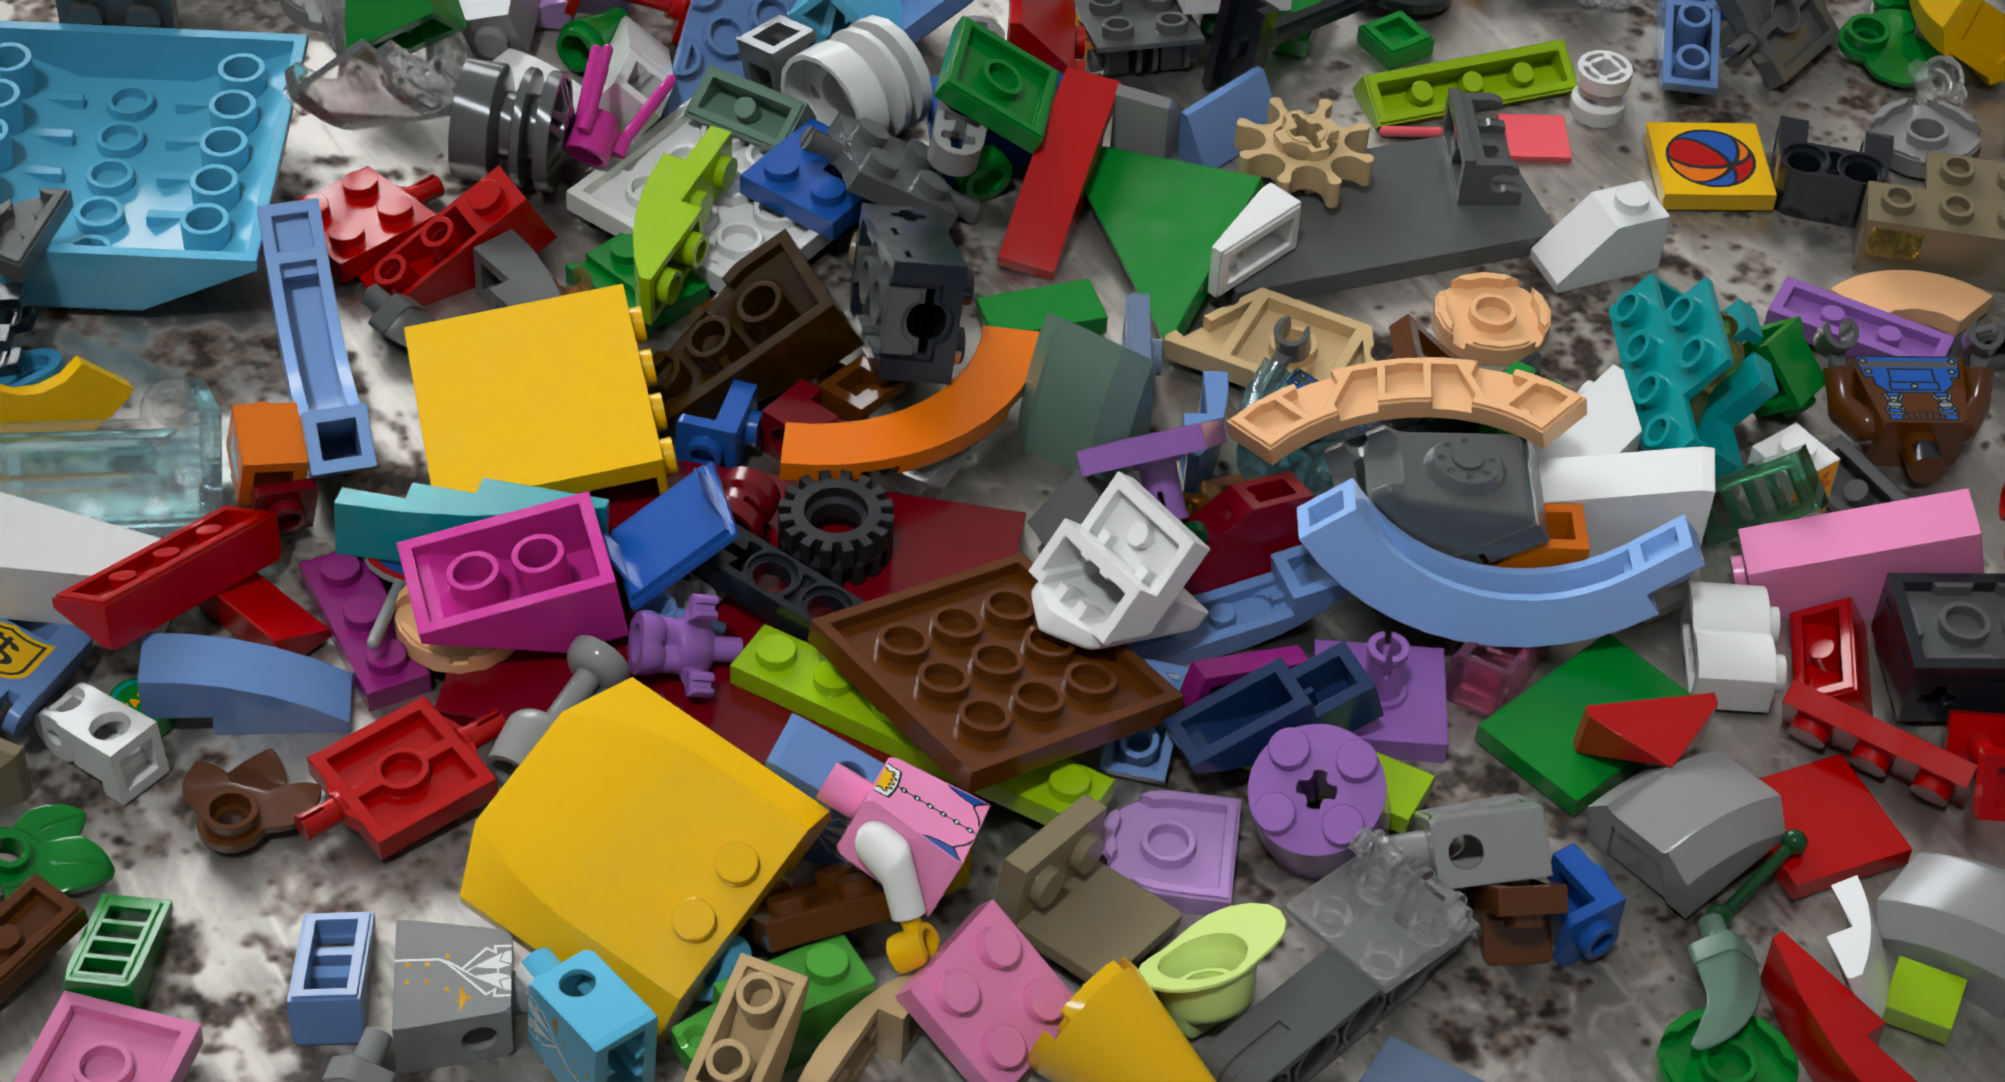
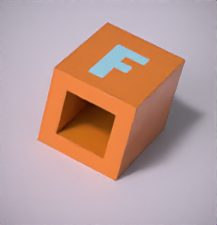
M256 402L232 405L226 448L237 506L250 505L252 490L256 486L306 479L309 462L297 402Z

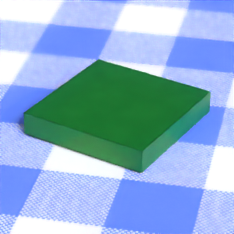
M962 16L952 30L934 97L1033 154L1044 138L1060 72L972 19Z

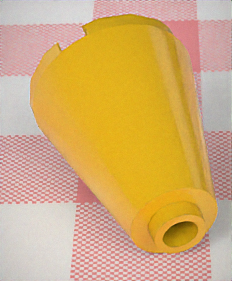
M1122 957L1119 964L1115 960L1106 964L1069 999L1059 1011L1064 1016V1019L1057 1029L1058 1037L1054 1039L1044 1030L1028 1056V1065L1039 1075L1051 1082H1217L1138 968L1126 957Z

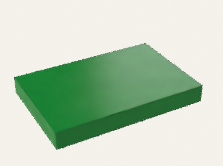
M1607 634L1597 639L1479 723L1475 741L1574 817L1645 764L1576 753L1573 739L1586 706L1692 694L1614 636Z

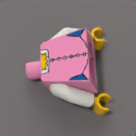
M888 758L873 783L836 762L815 798L851 820L836 848L840 855L882 884L891 920L900 922L903 931L888 937L886 941L887 955L894 969L900 974H905L925 966L928 959L939 949L940 938L938 932L930 923H922L921 916L924 914L929 917L942 896H946L969 884V871L972 867V855L969 850L991 805L898 758Z

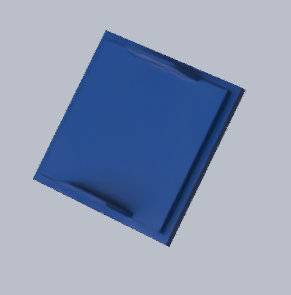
M711 461L707 465L703 464L698 469L694 468L690 475L613 529L609 536L605 533L602 536L609 560L621 575L630 607L636 612L740 537L716 466Z

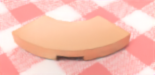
M1884 270L1865 273L1840 282L1830 289L1833 293L1935 328L1955 337L1968 328L1975 319L1978 320L1989 311L1994 297L1988 292L1961 280L1936 273L1915 270Z

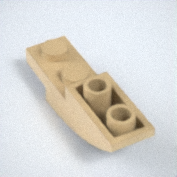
M741 953L683 1082H780L804 1008L810 985L809 977Z

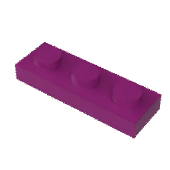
M333 552L299 563L301 582L323 624L331 630L332 636L330 638L348 672L353 673V682L369 712L432 692L431 676L427 667L414 662L406 654L405 646L397 640L394 627L395 612L379 647L375 650L367 647V639L388 594L379 577L368 569L362 557Z

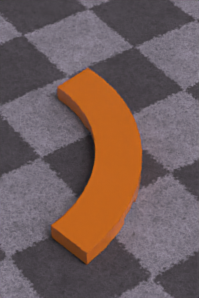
M983 326L980 342L966 368L951 384H948L941 391L906 409L880 417L842 423L807 424L786 422L779 480L799 481V478L809 475L814 482H817L819 471L830 470L831 479H840L841 470L852 471V481L860 479L862 472L894 467L897 473H903L936 463L965 450L1000 426L1008 418L1009 410L1023 396L1027 373L1040 332Z

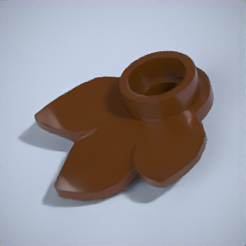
M274 749L264 750L228 773L208 762L196 761L186 774L182 785L185 803L198 815L197 830L200 840L208 848L222 853L245 851L258 844L265 834L296 828L294 816L318 805L322 795L320 784L309 782L287 784L285 769Z

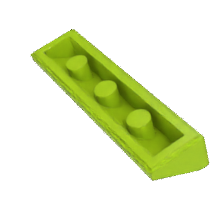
M1560 39L1363 75L1352 89L1355 99L1375 130H1379L1382 126H1400L1443 118L1448 88H1460L1461 93H1493L1500 96L1503 105L1507 106L1571 94L1578 84L1576 83L1575 72L1565 40Z

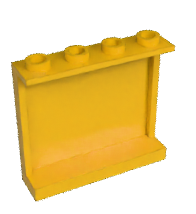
M623 284L404 327L431 486L476 493L482 479L488 478L578 494L656 478L660 495L669 490L667 476L678 474L671 437L658 438L657 431L668 429L662 396L660 392L648 395L647 387L658 385L651 349L638 351L637 344L648 342L641 306L628 307Z

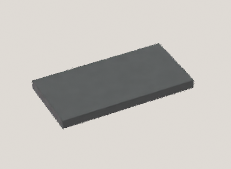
M1442 136L1368 148L1364 154L1374 156L1370 184L1368 186H1361L1350 180H1342L1339 203L1335 208L1326 207L1322 196L1318 193L1305 194L1303 190L1292 192L1290 195L1301 201L1296 248L1224 294L1231 306L1236 304L1241 297L1261 287L1294 299L1530 256L1531 248L1555 226L1520 173L1515 175L1517 185L1521 187L1522 191L1520 205H1457ZM1262 177L1264 186L1273 183L1270 178Z

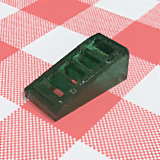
M1806 443L1715 476V492H1720L1732 523L1721 526L1712 505L1705 535L1711 546L1739 537L1738 529L1797 519L1822 510L1829 500ZM1786 470L1797 500L1788 502L1776 472ZM1764 477L1775 504L1774 508L1766 510L1754 481L1755 479ZM1739 484L1742 485L1754 514L1746 518L1743 516L1732 489L1733 486Z

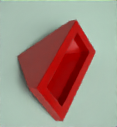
M1715 693L1587 705L1573 739L1576 753L1673 767L1703 740L1718 706Z

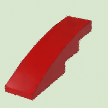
M1069 67L1066 68L1052 102L1043 141L1033 152L998 255L997 266L1053 281L1083 208L1086 188L1102 151L1104 134L1114 110L1115 93L1118 84L1122 83L1121 81Z
M1782 931L1772 938L1760 976L1761 986L1784 1036L1812 1081L1917 1082L1878 1047L1886 1022L1785 932Z

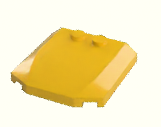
M631 677L562 711L483 810L474 824L459 897L465 907L495 928L506 930L512 934L513 940L531 953L540 948H550L557 958L563 962L583 950L594 951L658 1016L657 1041L663 1044L671 1033V1028L678 1024L705 988L703 979L782 874L784 872L789 875L792 873L831 821V811Z

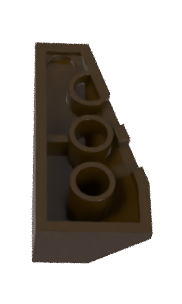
M786 229L736 262L722 277L727 286L705 310L697 306L688 315L684 322L689 328L669 351H658L652 356L658 385L647 387L648 395L661 393L668 429L657 431L659 439L676 436V423L681 414L715 420L733 380L757 384V402L790 389L802 378L807 381L815 379L864 345L833 295Z

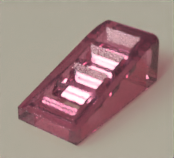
M1465 642L1451 658L1446 679V700L1486 717L1491 716L1520 695L1550 646L1527 648L1479 645L1477 642Z

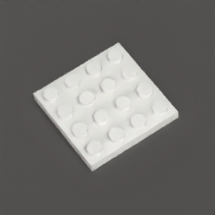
M691 99L634 140L629 147L625 159L611 157L607 167L595 169L566 191L567 210L614 236L620 233L633 235L635 213L641 193L663 153L686 159L710 127L684 115ZM732 136V157L736 158L738 162L737 174L731 188L727 192L722 191L712 204L710 215L703 225V234H707L709 238L708 251L702 265L698 269L692 268L691 272L707 282L711 290L720 293L727 286L722 277L736 262L784 229L794 239L807 260L811 259L832 242L828 238L740 193V174L767 154L769 150L735 136ZM841 173L836 175V177L844 180ZM869 200V204H877Z

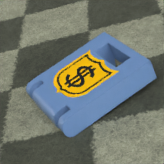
M0 618V711L5 700L13 704L4 719L2 730L16 736L86 662L94 639L73 625Z

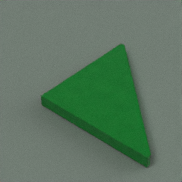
M1102 146L1101 154L1086 188L1085 200L1093 215L1095 214L1119 264L1121 267L1123 266L1128 275L1134 292L1150 294L1151 320L1163 344L1165 336L1174 330H1177L1183 336L1185 335L1208 294L1212 246L1264 187L1262 177Z

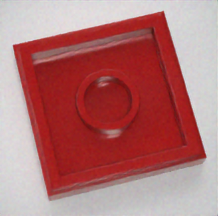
M1842 754L1759 778L1781 795L1785 830H1801L1808 839V846L1805 852L1800 855H1791L1773 873L1792 901L1831 889V885L1856 875L1859 879H1863L1908 864L1912 852L1911 846ZM1781 842L1762 857L1764 863L1781 846Z

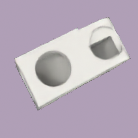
M86 683L75 685L62 698L51 706L45 707L34 717V724L38 735L48 749L63 761H74L76 766L102 781L105 794L123 806L170 771L157 721Z

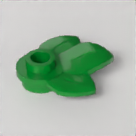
M1882 9L1873 15H1855L1841 27L1837 37L1838 48L1844 55L1857 63H1863L1869 73L1875 78L1897 87L1916 86L1918 74L1934 70L1946 58V56L1932 47L1929 42L1913 33L1917 23L1912 11Z
M63 804L42 805L26 811L13 827H0V854H10L19 858L11 862L0 859V895H3L4 899L9 897L34 873L65 895L91 890L113 879L115 868L108 855L96 843L80 836L86 821L85 811Z

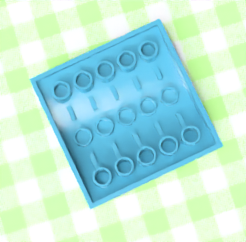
M0 20V205L9 199H12V204L15 205L23 200L40 197L39 190L45 188L71 190L74 205L24 281L23 285L27 292L23 306L142 311L257 271L263 248L257 217V206L273 204L309 44L308 35ZM0 274V283H21Z

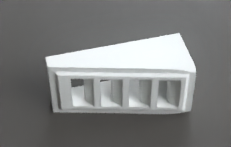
M1273 183L1264 186L1212 246L1207 292L1217 298L1296 248L1301 201Z

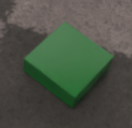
M1402 10L1358 26L1356 40L1359 45L1389 71L1432 55L1435 41L1431 35Z

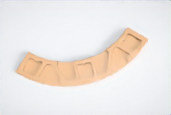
M1440 357L1398 358L1371 361L1331 370V378L1308 384L1299 389L1296 388L1295 384H1291L1249 405L1227 420L1226 423L1228 436L1272 466L1297 449L1334 432L1357 425L1400 418L1434 417L1480 423L1515 434L1544 449L1587 415V398L1558 383L1515 369L1512 375L1479 368V361Z

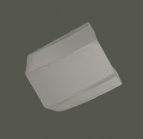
M1721 749L1683 757L1673 767L1659 765L1651 767L1611 789L1587 807V840L1605 855L1610 854L1662 895L1666 903L1684 918L1689 917L1781 842L1784 832H1786L1781 795Z
M1919 852L1877 899V928L1884 949L1897 957L1903 956L1968 979L1962 997L2002 1021L2005 1017V869L1951 855Z

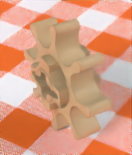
M1273 97L1269 100L1267 123L1265 125L1256 124L1245 118L1237 120L1234 148L1242 150L1239 155L1237 172L1270 178L1276 186L1289 194L1296 190H1303L1305 194L1318 193L1322 196L1326 207L1335 208L1339 203L1342 180H1350L1361 186H1368L1371 182L1374 156L1364 154L1367 151L1370 125L1366 122H1359L1350 127L1337 126L1330 118L1332 101L1329 99L1319 100L1316 112L1305 115L1302 110L1289 112L1281 98Z

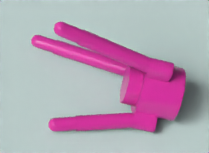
M610 44L603 45L602 49L599 45H593L590 49L573 128L564 148L566 153L573 159L595 168L607 167L611 156L625 159L633 139L677 82L675 75H668L624 131L620 133L617 129L619 124L618 118L610 112L598 108L613 54V47Z

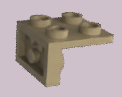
M1084 794L1004 859L995 902L1038 952L1087 982L1113 960L1119 964L1121 958L1126 957L1136 965L1179 927L1182 912L1099 861L1105 847V839L1101 837L1107 807Z

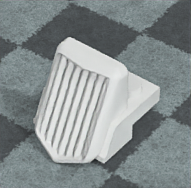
M1118 471L1083 523L1079 524L1065 518L1029 569V572L1038 580L1032 589V603L1037 626L1040 631L1089 650L1103 649L1194 630L1201 625L1209 612L1183 587L1207 555L1210 548L1139 482Z

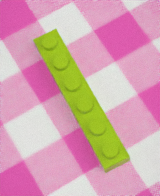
M764 624L731 663V684L959 786L813 645ZM1066 758L973 793L1047 825L1084 794L1107 807L1114 795L1115 779Z

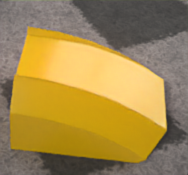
M1909 0L1913 17L1921 33L1932 47L1944 56L1954 55L1969 65L1972 71L1989 86L2005 81V14L1984 0Z

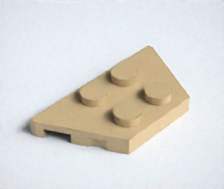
M1263 287L1241 297L1232 306L1220 307L1204 315L1203 327L1185 336L1177 330L1168 333L1163 339L1162 348L1163 358L1202 372L1228 371V381L1255 390L1275 353L1274 326L1280 318L1290 316L1291 330L1285 340L1295 341L1299 339L1306 327L1309 326L1311 351L1305 360L1288 365L1271 393L1289 386L1285 381L1300 370L1321 381L1331 378V370L1375 361L1372 358L1374 341L1371 325Z

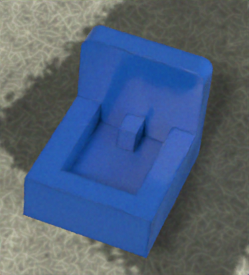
M733 380L716 420L681 414L676 423V460L708 464L712 461L715 466L741 467L749 447L758 448L761 443L762 411L757 410L758 385Z
M1573 843L1552 854L1553 876H1547V879L1565 884L1568 888V913L1558 914L1562 922L1553 958L1562 968L1585 957L1587 959L1598 958L1614 945L1619 936L1618 929L1626 898L1613 885L1608 873L1600 865L1594 864Z

